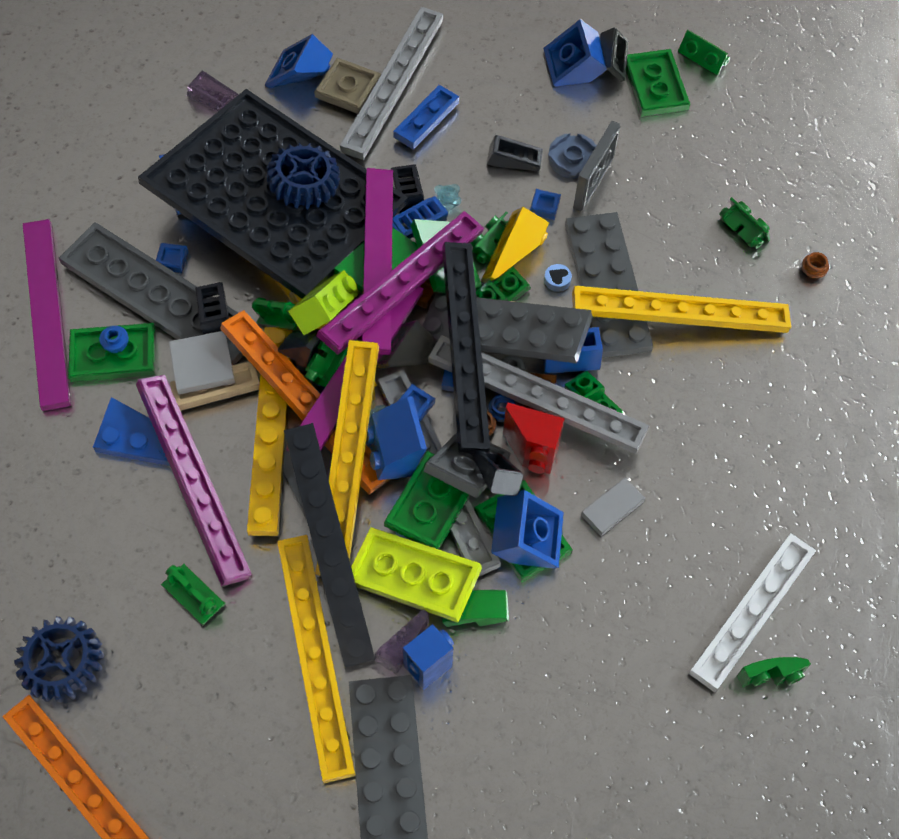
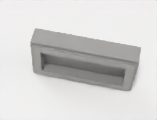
M624 478L583 510L581 516L602 536L644 503L645 497Z

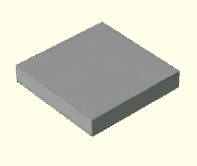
M222 331L169 341L178 395L235 383L227 336Z

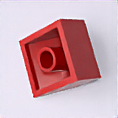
M507 402L503 435L523 467L538 474L551 473L565 418Z

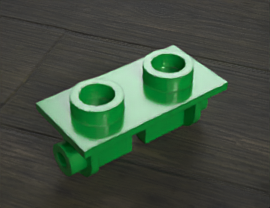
M690 30L686 31L677 51L715 75H718L722 66H726L730 61L727 52Z
M731 197V207H725L719 213L721 220L734 232L742 225L744 228L738 233V236L751 248L758 249L764 243L763 238L769 242V226L761 218L756 220L750 214L751 210L744 202L740 201L738 203Z
M507 211L500 218L494 215L484 226L488 231L484 235L480 234L471 242L472 252L477 255L476 259L478 262L484 264L491 260L497 246L494 240L497 243L499 242L508 222L503 219L508 214Z
M261 297L252 302L253 310L260 316L256 322L257 324L295 331L297 324L288 311L296 304L273 300L267 301Z
M321 340L318 348L325 353L323 357L314 353L305 369L307 373L304 377L313 383L326 387L347 355L348 347L337 355Z
M185 564L179 567L172 565L166 570L165 574L168 577L161 586L201 625H204L225 605V602Z

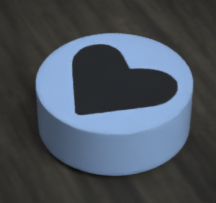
M561 264L551 265L545 271L544 283L546 287L555 292L566 290L571 283V271Z

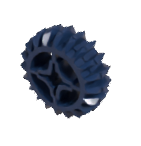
M299 142L296 147L288 144L286 150L279 148L277 154L272 155L271 162L267 166V182L271 193L275 194L277 200L284 199L286 206L293 203L296 209L300 205H305L308 210L312 204L319 207L321 202L328 203L330 197H334L339 186L340 170L336 159L331 158L329 151L322 152L321 146L312 148L311 143L308 146H302ZM287 172L289 176L285 177L284 173ZM319 174H321V175L323 176L322 179H319V178H318V175H319Z
M56 616L52 625L48 620H43L44 628L39 630L37 627L32 626L34 635L31 638L29 636H22L26 646L16 648V652L22 656L14 660L15 666L20 668L16 672V676L19 680H23L21 686L25 690H31L30 694L35 698L42 695V699L45 702H50L55 697L57 702L62 703L65 694L71 699H75V690L79 688L82 692H87L85 682L87 680L96 682V677L92 672L102 670L101 664L97 662L104 658L103 652L98 650L102 643L98 638H95L96 633L92 628L87 629V625L83 621H79L76 624L73 617L69 616L64 622L61 617ZM72 638L71 640L67 639L62 643H53V641L58 639ZM44 649V656H43V658L37 663V659H38V657H39L41 651ZM83 650L81 662L75 670V660L81 655L80 652ZM53 651L62 656V661L66 664V667H63L60 662L57 663ZM62 674L67 676L57 681H46L47 678L52 679L56 675Z

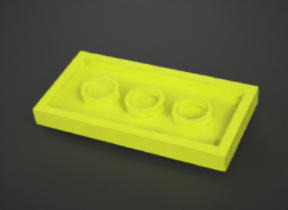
M370 527L351 566L357 588L457 623L482 570V566L478 562Z

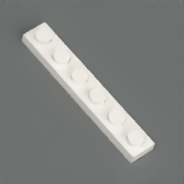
M790 533L689 674L713 692H716L816 550Z

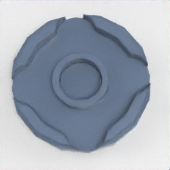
M571 133L563 134L550 144L548 153L549 165L559 175L576 179L597 145L592 139L582 134H577V136H570Z

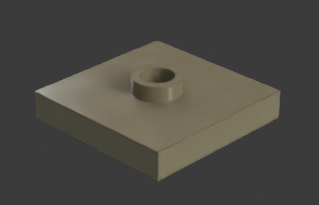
M336 58L314 91L315 98L359 114L381 73Z

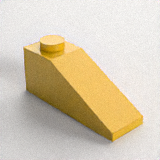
M525 207L513 211L481 282L486 283L489 280H495L535 248L541 246L547 238L548 233L546 229L550 222Z

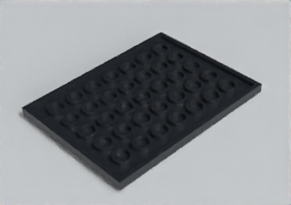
M248 89L241 92L138 176L140 185L301 299L334 275V268L364 242L366 169ZM300 142L302 146H308L311 143L312 148L321 146L322 152L329 151L331 158L336 159L340 170V181L334 197H330L328 203L321 202L319 207L312 204L308 210L305 205H300L296 209L293 203L286 206L284 199L277 200L275 194L271 193L267 182V166L271 162L272 155L277 154L279 148L286 150L288 144L296 147ZM285 172L284 176L287 177L289 174ZM319 174V175H318V178H319V179H322L323 176H322L321 174ZM393 187L394 217L407 205L408 197Z

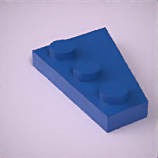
M111 397L93 445L95 452L170 466L150 418Z

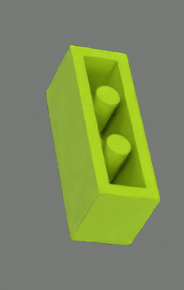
M343 270L327 279L293 306L288 312L303 335L328 323L359 294L356 282Z

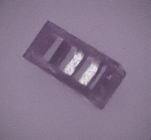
M203 70L188 85L187 96L216 111L221 110L229 99L233 100L239 95ZM220 95L223 96L221 101L218 100Z
M425 610L420 611L375 652L376 662L393 673H398L404 664L403 647L426 630L429 625L428 612Z

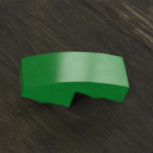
M512 266L496 281L492 282L489 280L476 291V297L516 301L529 291L531 287Z
M587 370L565 384V389L623 414V410L605 394V387Z
M472 590L459 622L457 623L442 617V623L446 627L472 622H476L479 626L509 621L506 590Z
M799 657L766 659L744 666L738 673L737 678L742 687L753 683L756 687L771 678L776 686L785 681L788 685H792L805 677L804 672L811 663L808 659Z

